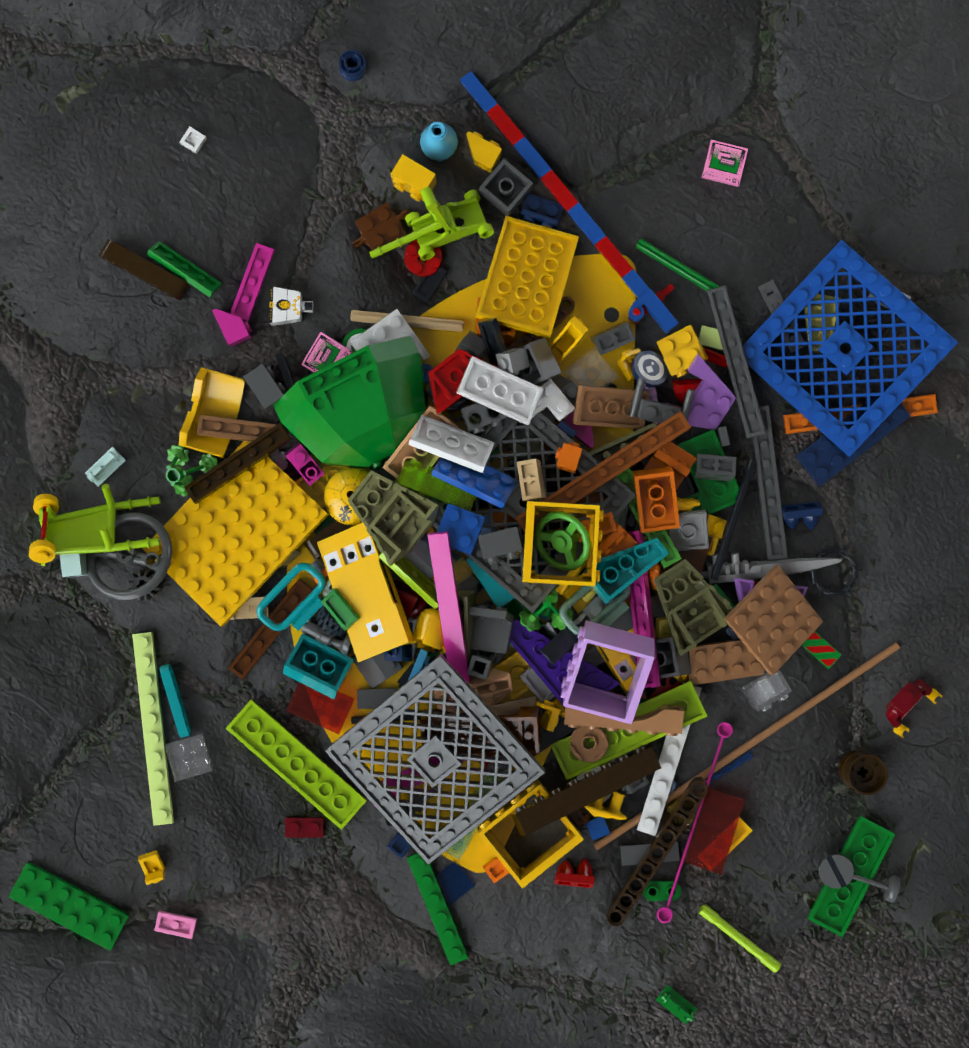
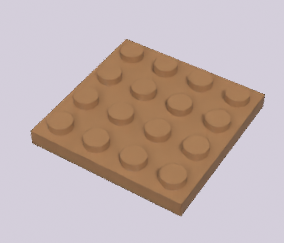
M774 565L724 618L769 675H774L823 622L779 565Z

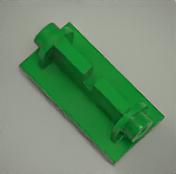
M668 984L656 998L657 1002L683 1023L687 1024L688 1021L692 1022L694 1020V1014L698 1009Z

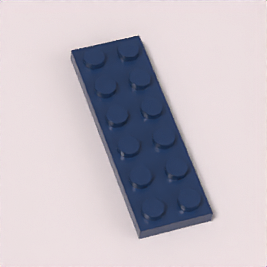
M888 386L884 387V392L889 388ZM880 396L870 398V407ZM867 401L860 407H867ZM900 403L850 457L824 434L795 457L817 486L820 487L911 415ZM865 410V411H856L857 420H858L867 410ZM853 412L843 419V422L853 421ZM844 425V426H845L847 429H850L853 425Z

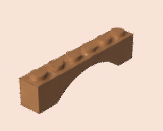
M662 705L647 714L634 716L631 725L565 707L564 724L570 728L588 726V729L598 730L599 727L607 728L609 731L626 729L630 733H637L639 730L646 731L647 734L663 732L668 736H677V734H682L684 709L683 706Z

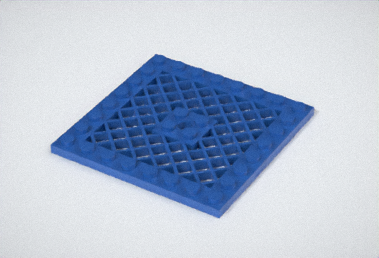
M841 240L743 345L747 365L850 457L958 342ZM837 276H848V285L838 286ZM851 276L861 285H852ZM834 277V286H826ZM862 288L863 298L852 299V289ZM848 289L849 299H838V290ZM835 290V300H824V291ZM866 290H868L874 297L866 298ZM821 291V300L812 301ZM877 301V311H867L866 302ZM863 302V312H853L852 303ZM880 302L889 310L881 311ZM838 303H849V312L839 313ZM821 304L822 314H811V305ZM825 304H835V313L825 314ZM808 306V315H799ZM891 314L892 324H881V315ZM867 315H877L878 325H867ZM895 315L904 323L895 324ZM849 316L850 325L844 321L839 326V317ZM853 316H863L864 325L853 326ZM836 317V327H825V318ZM808 318V328L798 329L797 319ZM811 318H822V327L811 328ZM794 320L795 329H786V327ZM895 327H906V337H896ZM878 328V338L868 339L867 329ZM881 328H892V337L882 338ZM909 328H911L918 336L910 337ZM855 329H864V338ZM822 331L823 341L812 342V332ZM826 331H835L826 340ZM798 332H808L809 342H798ZM784 333H795V342L784 343ZM781 334V343L772 344V342ZM906 340L907 350L896 351V341ZM910 340H920L921 350H910ZM892 341L893 351L882 352V342ZM924 341L929 344L925 349ZM869 342H878L879 352H869L873 348ZM843 343H847L851 347V351L847 354L840 351V345ZM809 345V355L799 356L798 346ZM812 345H821L818 351L822 355H812ZM795 346L796 356H785V347ZM771 347H782V357H771ZM767 348L768 357L763 353ZM918 353H921V354L911 363V355H910V354H918ZM907 354V364L897 365L896 355ZM879 355V365L869 366L868 356ZM882 355H893V365H883ZM865 357V366L855 367ZM823 358L824 368L813 369V359ZM799 359H809L810 369H799ZM827 359L837 368H827ZM782 360V369L773 361ZM785 360H796V369L785 370ZM893 368L894 378L883 379V369ZM897 368H906L897 378ZM869 369H879L880 379L869 380ZM855 370H865L866 380H855ZM838 371V381L827 382V372ZM852 371V380L841 381V372L847 376ZM810 372V382L800 383L799 373ZM813 372H824V382H813ZM787 373H796L797 383ZM883 382H893L884 392ZM866 383V393L856 394L855 384ZM869 383H880V393H870ZM841 384H852V394H842ZM824 385L825 395L814 396V386ZM828 385H838V395H828ZM801 386H810L811 395L807 393ZM880 396L870 407V397ZM856 397H866L867 407H856ZM839 398V408L828 409V399ZM842 398H853V408H842ZM815 399H825V408ZM865 410H867V411L857 420L856 411H865ZM842 411H853V421L843 422ZM830 412H839V420ZM844 425H853V426H852L850 429H847Z

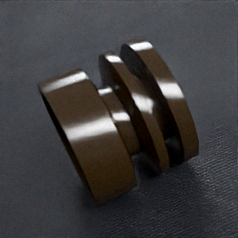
M850 751L839 763L838 774L841 781L847 787L860 794L873 795L878 793L887 782L888 770L885 763L879 757L866 751Z

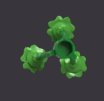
M172 445L167 450L168 461L172 462L166 466L168 469L166 471V479L175 488L176 494H181L185 497L188 493L184 487L193 482V477L191 475L187 476V474L198 470L206 473L219 464L218 459L211 454H203L202 459L199 461V466L183 470L176 465L184 466L185 462L189 461V450L184 449L183 446Z

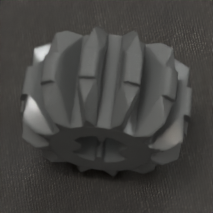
M138 570V575L133 573L131 576L134 581L128 580V583L132 584L133 587L128 588V591L140 587L143 583H147L155 573L150 575V570H146L145 573L143 570ZM154 588L148 594L139 597L138 601L142 602L144 597L146 601H151V596L157 597L154 590L160 591L161 588Z

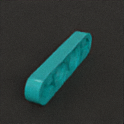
M170 664L160 666L161 678L180 738L191 736L190 725L172 666Z

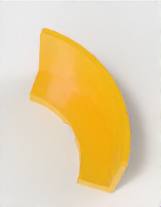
M200 368L195 378L191 398L193 406L191 412H187L180 430L179 446L218 457L225 455L230 439L197 435L199 415L237 419L244 392V379Z

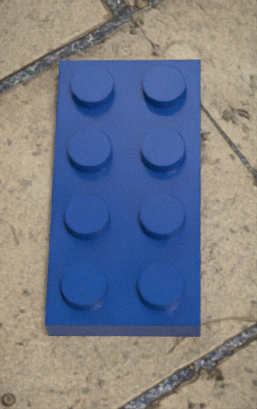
M442 457L431 474L502 509L518 482L517 479L487 465L483 473Z

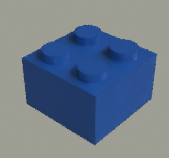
M448 503L437 532L448 531L451 549L472 556L486 518Z

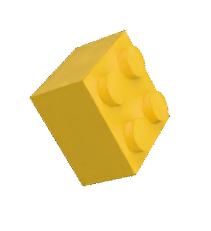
M403 154L391 172L394 187L401 192L407 191L411 194L410 197L418 202L420 200L423 201L420 193L423 188L431 187L433 190L437 184L435 173Z

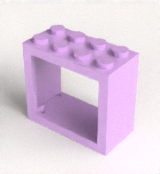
M586 620L584 627L580 626L577 636L579 639L577 644H574L572 660L568 662L567 677H564L562 681L561 698H563V706L632 725L655 658L654 639ZM587 643L640 657L627 696L575 683Z

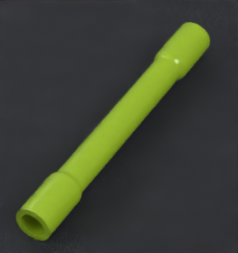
M703 904L698 911L701 916L720 928L758 958L771 971L776 973L780 969L781 963L769 953L764 952L722 919L708 905Z

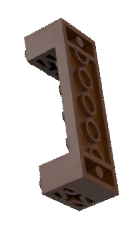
M539 706L520 707L518 715H497L531 754L540 753L542 739ZM432 709L433 712H443V710ZM421 716L420 724H428V716ZM432 717V725L442 726V718ZM446 718L445 726L456 727V719ZM460 720L459 727L470 728V720ZM473 722V729H480V728ZM421 729V737H427L428 730ZM431 730V737L436 733L441 737V731ZM445 731V739L455 740V732ZM459 733L458 740L469 741V734ZM473 734L472 742L483 743V735ZM486 736V743L493 744L490 741V739ZM448 745L454 752V745ZM458 746V753L468 754V747ZM472 747L471 755H482V748ZM486 749L485 755H496V750Z

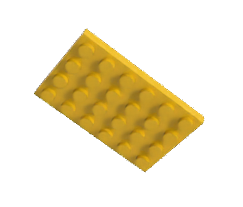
M505 216L475 318L481 320L497 318L499 325L550 339L579 236Z

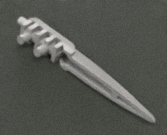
M731 553L732 563H723L717 581L710 578L718 554L712 555L713 564H706L707 571H702L701 575L704 577L703 579H708L709 584L735 582L734 578L756 580L762 579L774 565H779L786 575L837 564L843 558H795L751 561L749 563L747 560L740 562L739 553Z

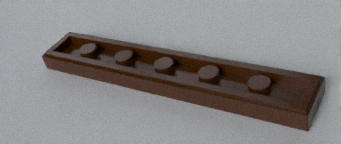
M299 578L270 614L269 618L275 623H282L314 589ZM263 623L228 669L244 680L282 631H274Z

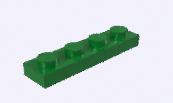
M158 241L148 250L147 255L208 297H211L220 289L221 282L162 242Z

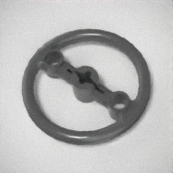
M130 512L117 515L115 527L132 521L148 524L158 533L161 539L163 549L161 555L156 553L144 554L140 553L137 549H131V551L86 553L87 573L91 582L100 592L111 598L132 600L148 594L163 580L170 567L172 545L168 532L159 521L143 513ZM96 557L103 559L111 557L118 559V561L128 567L133 568L140 564L156 571V573L143 586L129 591H119L108 587L100 579L95 561Z

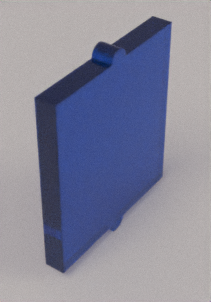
M455 861L436 875L448 907L474 887V884L467 877L466 871H462Z

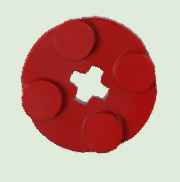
M414 240L405 249L404 261L406 267L418 277L432 276L442 264L440 247L434 248V257L423 263L422 260H418V257H420L418 254L420 246L418 241Z

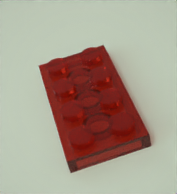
M708 788L687 851L685 863L722 875L745 800Z

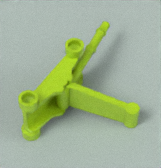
M425 187L420 193L429 213L420 217L418 212H411L405 217L407 225L412 227L414 232L397 238V240L381 247L378 246L370 251L369 254L373 259L417 239L420 246L418 254L420 259L425 261L434 257V248L477 232L480 238H488L494 234L492 225L486 222L478 203L481 197L477 190H470L465 193V200L449 202L441 206L436 200L431 187ZM458 218L464 220V224L459 227L455 223V220ZM444 228L445 232L439 234L436 230Z

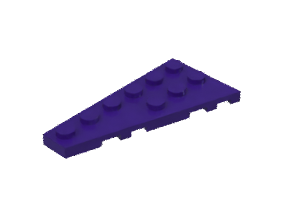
M515 618L509 642L563 705L561 685L563 678L567 677V666L569 660H572V652L568 651L552 665L539 651L551 639L536 630L529 631L521 625L520 620ZM582 659L575 683L608 692L620 684L612 676Z

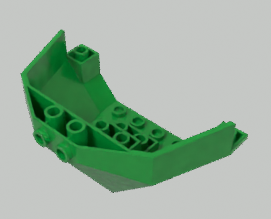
M411 336L367 345L297 381L273 406L281 423L322 463L330 466L377 469L382 467L384 462L391 457L418 422L421 415L429 407L424 360Z

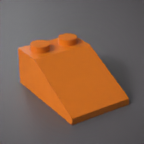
M666 466L632 471L641 533L680 528L672 467Z

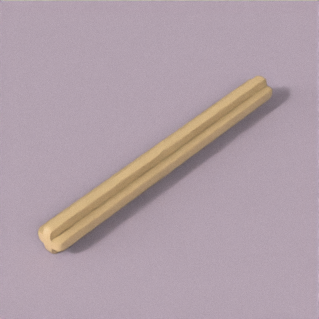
M352 310L350 319L354 322L376 324L389 313ZM402 315L410 327L462 332L464 328V321Z

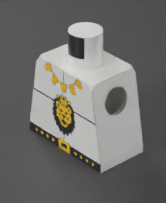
M270 286L269 323L271 326L301 322L302 313H313V301H303L301 292Z

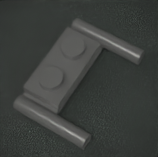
M638 378L629 413L630 416L663 423L681 411L686 420H688L695 390L687 389L683 407L641 398L646 380Z

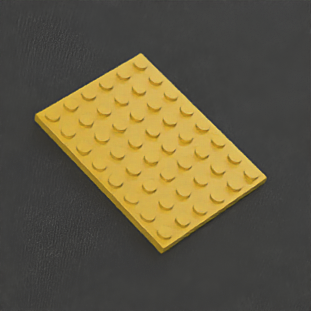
M243 441L231 455L239 451L241 448H243L250 442ZM267 456L199 503L195 504L189 498L164 525L172 545V559L167 574L220 627H224L329 514ZM158 533L153 538H158ZM160 537V545L151 546L150 549L147 547L142 549L147 554L156 553L161 555L163 549Z

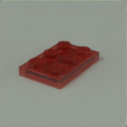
M299 682L286 711L340 734L355 698L338 692L335 699H332Z

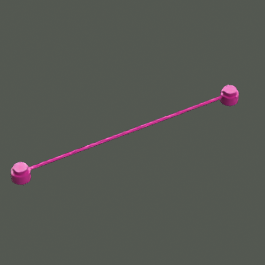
M723 722L717 727V733L721 736L707 779L708 786L723 740L730 737L733 733L732 726L727 722ZM703 801L698 807L666 907H661L657 912V918L661 923H668L673 917V912L669 908Z

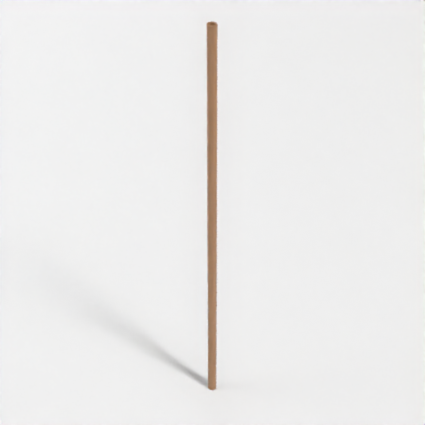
M895 642L717 761L713 773L899 650V645ZM712 765L695 777L706 779L709 776ZM692 779L668 794L665 805L682 795ZM642 812L594 843L595 849L598 851L637 825Z

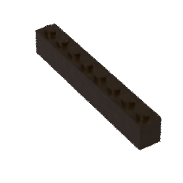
M643 745L634 749L635 753L630 756L624 754L618 757V762L614 764L608 762L600 766L601 770L597 772L592 770L585 773L584 778L579 781L576 778L567 782V787L563 789L557 787L549 791L550 795L547 797L541 795L532 800L533 803L528 806L522 804L516 807V812L512 813L511 816L520 836H526L661 769L653 748H645Z

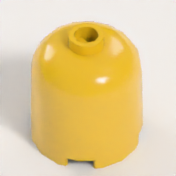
M439 607L437 609H425L418 617L412 634L414 642L410 644L417 643V647L420 649L422 648L433 653L437 649L441 650V654H446Z

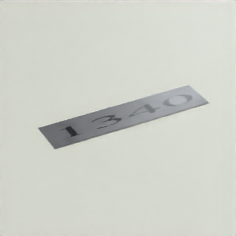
M771 280L759 286L758 289L771 314H773L784 300L774 280ZM794 320L786 327V329H795ZM798 332V342H805L800 332ZM784 333L785 342H795V333ZM788 346L791 353L795 351V346Z

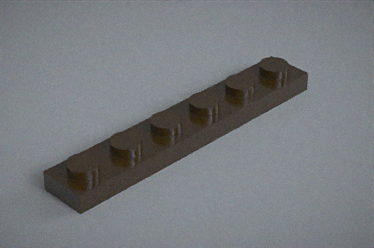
M278 423L184 488L192 501L197 504L292 439L283 425Z

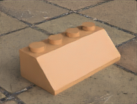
M431 406L423 414L460 429L442 414L438 415ZM417 423L382 467L413 492L419 488L441 458L408 445Z

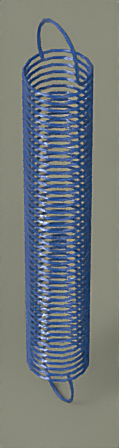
M749 755V756H751V757L744 758V759H746V760H743V761L746 762V761L749 760V758H750V759L753 758V756H752V755ZM727 764L729 766H732L729 767L731 769L723 767L724 769L718 770L719 772H715L718 774L712 775L713 777H716L713 778L714 781L729 773L728 770L732 771L734 770L733 767L736 768L739 767V765L734 764L736 766Z

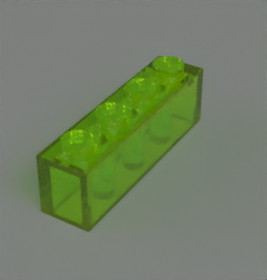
M411 459L410 462L405 460L397 480L398 484L471 512L476 496L432 476L433 467L429 466L426 469L421 467L422 463Z

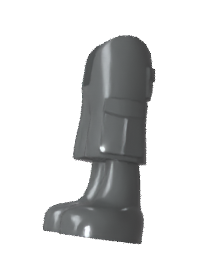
M311 617L301 628L303 634L326 646L335 647L344 655L348 656L353 649L348 633L339 637L338 635L333 636L332 632L328 634V630H323V626H319V621L314 617Z

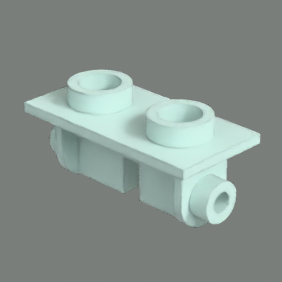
M112 447L85 474L91 482H94L99 487L126 460Z

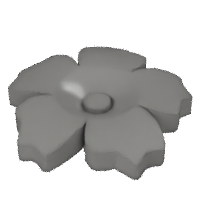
M277 449L270 454L272 457L269 458L281 469L285 470L288 468V462L285 461L288 458L284 455V452L280 453Z

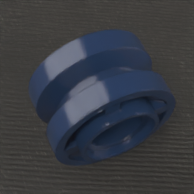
M347 50L342 53L339 58L341 76L348 81H357L364 76L366 61L361 52ZM353 63V64H356L357 66L354 67V68H351V67H349L348 65Z

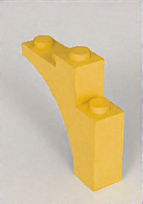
M575 316L549 345L558 366L566 360L568 355L587 336L589 329L586 323Z

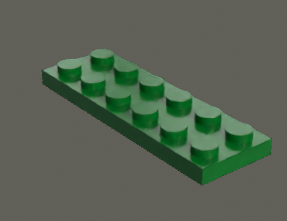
M859 815L839 855H843L850 860L855 875L872 880L895 833ZM852 879L845 887L838 889L830 888L824 884L807 919L843 938L870 884Z
M30 862L25 864L9 895V898L109 951L112 950L130 916Z

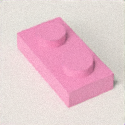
M160 910L154 931L192 939L197 918Z

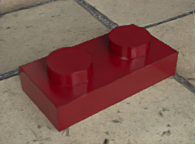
M285 817V838L324 837V817Z

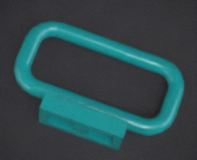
M309 563L297 564L258 604L256 609L257 617L274 631L285 630L291 624L299 631L323 606L321 601L324 597L320 593L326 585L325 577ZM300 571H308L318 580L316 588L282 623L273 622L264 614V609Z

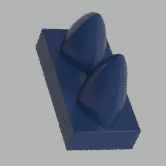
M818 501L781 506L784 522L792 530L798 525L800 518H803L805 525L812 531L818 523L819 515H823V508Z

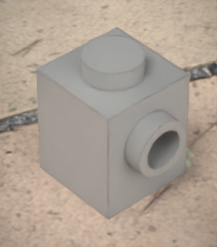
M512 348L496 354L499 369L510 374H520V370L530 367L526 348Z

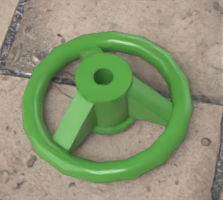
M563 511L549 512L540 518L535 527L534 541L542 559L550 566L562 571L576 570L583 566L590 556L591 549L589 532L583 523L574 515ZM553 519H563L570 522L569 526L561 530L542 531L546 523ZM581 534L584 544L583 552L579 559L576 560L577 542ZM542 540L550 541L556 551L564 553L567 563L556 561L544 548Z

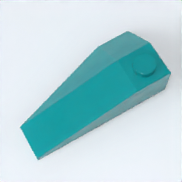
M655 538L603 557L601 562H597L596 570H600V581L596 582L592 588L602 601L607 604L668 555L669 552Z

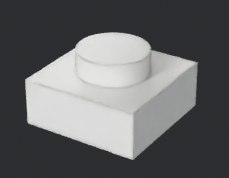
M189 126L180 140V144L197 154L207 138Z

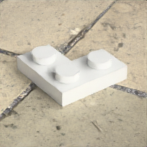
M550 379L540 386L543 388V392L532 417L547 407L560 422L576 408Z

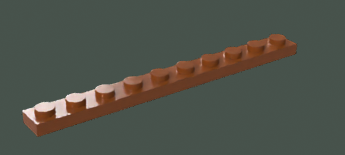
M678 412L540 502L575 504L691 429L690 424L682 412ZM527 511L515 518L524 533ZM539 511V515L535 514L534 530L540 518L548 514V511Z

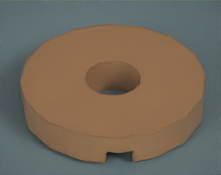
M580 726L573 731L570 738V749L573 755L585 762H595L601 759L608 748V737L601 727L598 730L588 729V726ZM585 738H592L595 745L592 748L585 747L583 742Z

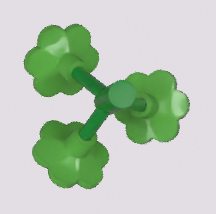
M557 586L542 602L543 606L536 612L532 613L528 609L520 612L519 616L522 626L526 627L529 631L539 629L541 626L539 614L546 608H551L554 612L551 625L554 628L558 627L560 630L566 628V625L560 618V609L557 610L553 605L558 600ZM568 609L567 615L573 621V612Z

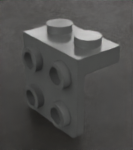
M485 605L470 607L469 615L475 618L471 649L506 654L508 652L514 616L507 612L506 608L496 607L495 610L489 609Z

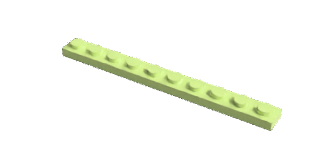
M153 632L132 634L153 826L174 823Z

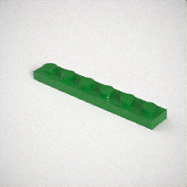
M418 853L408 856V863L450 966L468 959L467 952L431 863L427 864Z

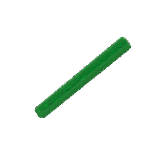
M640 239L637 242L636 248L705 291L720 287L644 239Z

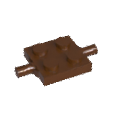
M386 202L355 221L361 237L351 242L356 249L365 243L371 250H374L378 246L381 247L397 240V238L406 236L407 234L402 227L401 221L409 214L408 210L406 209L396 214Z

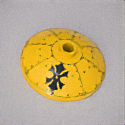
M360 468L343 469L333 475L326 485L324 492L325 506L329 514L342 524L358 525L363 523L347 500L349 499L348 493L354 492L369 472Z

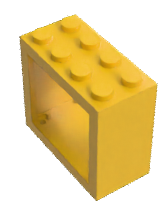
M527 501L522 582L595 586L596 582L600 581V570H596L597 562H601V550H598V542H602V530H599V522H603L604 510H600V505ZM539 511L586 514L587 518H590L589 537L591 549L587 562V573H583V577L535 574V570H531L535 514L539 515Z
M538 779L478 826L479 835L522 889L584 840L581 832L569 817L565 816L560 820L568 829L567 835L527 867L520 868L492 833L494 831L492 827L533 794L536 797L539 794L543 795V797L550 795Z

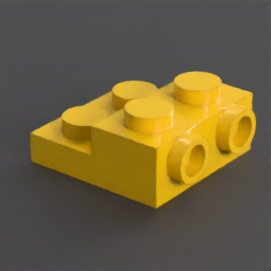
M692 325L657 341L671 376L676 375L679 378L687 374V369L697 354L704 361L708 359Z

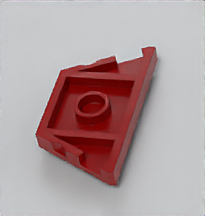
M458 349L428 372L438 415L463 397L457 394V390L472 355L464 350Z

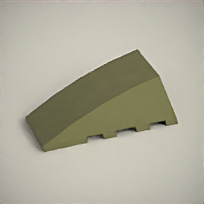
M372 470L347 500L360 521L366 526L369 535L377 543L376 546L380 552L386 557L389 566L412 551L435 522L439 509L438 504Z
M686 559L653 579L680 656L696 647V644L722 627L727 626L728 623L724 618L733 609L730 603L725 598L723 599L716 592V589L709 585L703 579L704 577Z

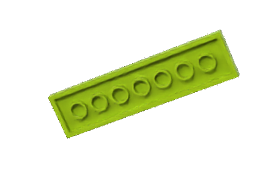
M691 680L640 703L635 713V716L644 715L658 709L662 705L683 706V727L707 717ZM602 728L608 737V748L604 756L595 762L581 761L573 755L570 749L571 735L551 744V747L566 780L659 739L665 736L666 733L647 734L646 731L639 730L637 733H630L626 729L609 731L607 728ZM588 737L583 741L584 746L587 748H592L595 745L592 738Z
M253 699L246 704L226 727V730L341 830L367 801L362 794Z

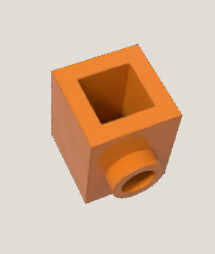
M568 442V444L563 443L562 448L558 447L555 456L558 459L556 468L575 474L582 454V448H579L580 445Z

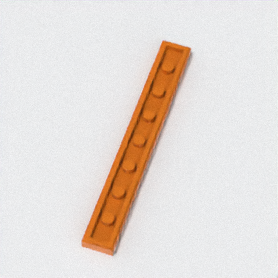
M936 394L905 398L901 402L911 415L910 417L938 413ZM846 406L842 408H853V406ZM842 411L843 419L853 411ZM830 412L839 420V412ZM801 413L783 415L786 434L818 430Z

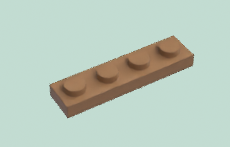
M199 415L197 435L252 442L276 426V424Z

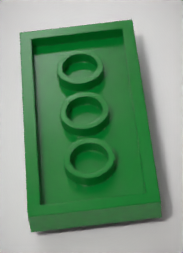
M714 429L678 444V447L697 458V454L725 456ZM694 462L690 468V474L705 504L707 514H712L735 504L739 491L735 477L732 482L694 478V471L696 469Z

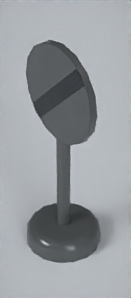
M829 855L822 860L819 866L820 879L830 888L838 889L845 887L852 879L883 888L884 898L888 902L893 903L898 896L900 877L892 875L884 884L855 875L852 863L843 855Z

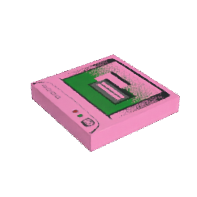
M711 140L701 178L739 187L748 149Z
M320 332L301 365L312 372H316L352 354L353 351Z

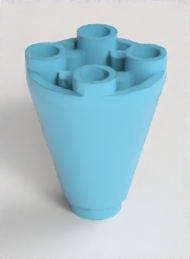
M437 121L424 129L421 134L420 145L427 157L437 162H442L454 154L457 149L458 139L456 132L451 126Z

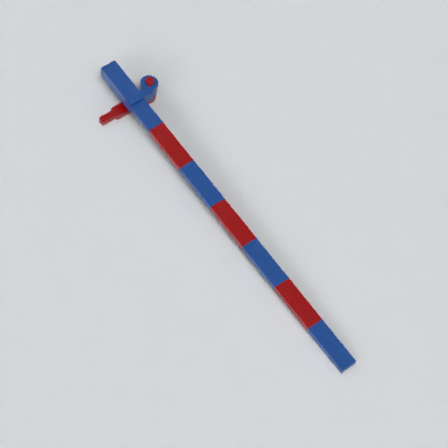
M470 71L460 79L461 84L638 298L629 309V322L637 324L643 316L649 313L665 334L674 329L678 322L662 303L665 297L674 290V286L670 284L664 290L654 294L475 75Z

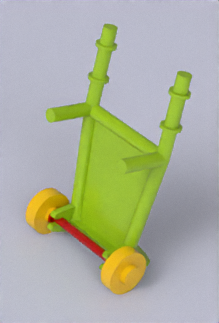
M103 484L101 488L107 504L55 515L59 511L58 498L52 494H40L34 499L33 510L39 515V522L42 527L41 540L37 539L30 544L29 557L34 562L40 563L41 566H45L46 563L51 562L55 558V555L121 550L131 551V549L143 547L150 549L151 546L160 545L159 537L151 539L146 537L143 540H127L126 542L114 544L116 510L127 508L132 510L135 507L142 506L151 507L152 505L161 504L160 497L150 498V496H147L144 499L131 500L130 498L128 501L115 502L109 484Z

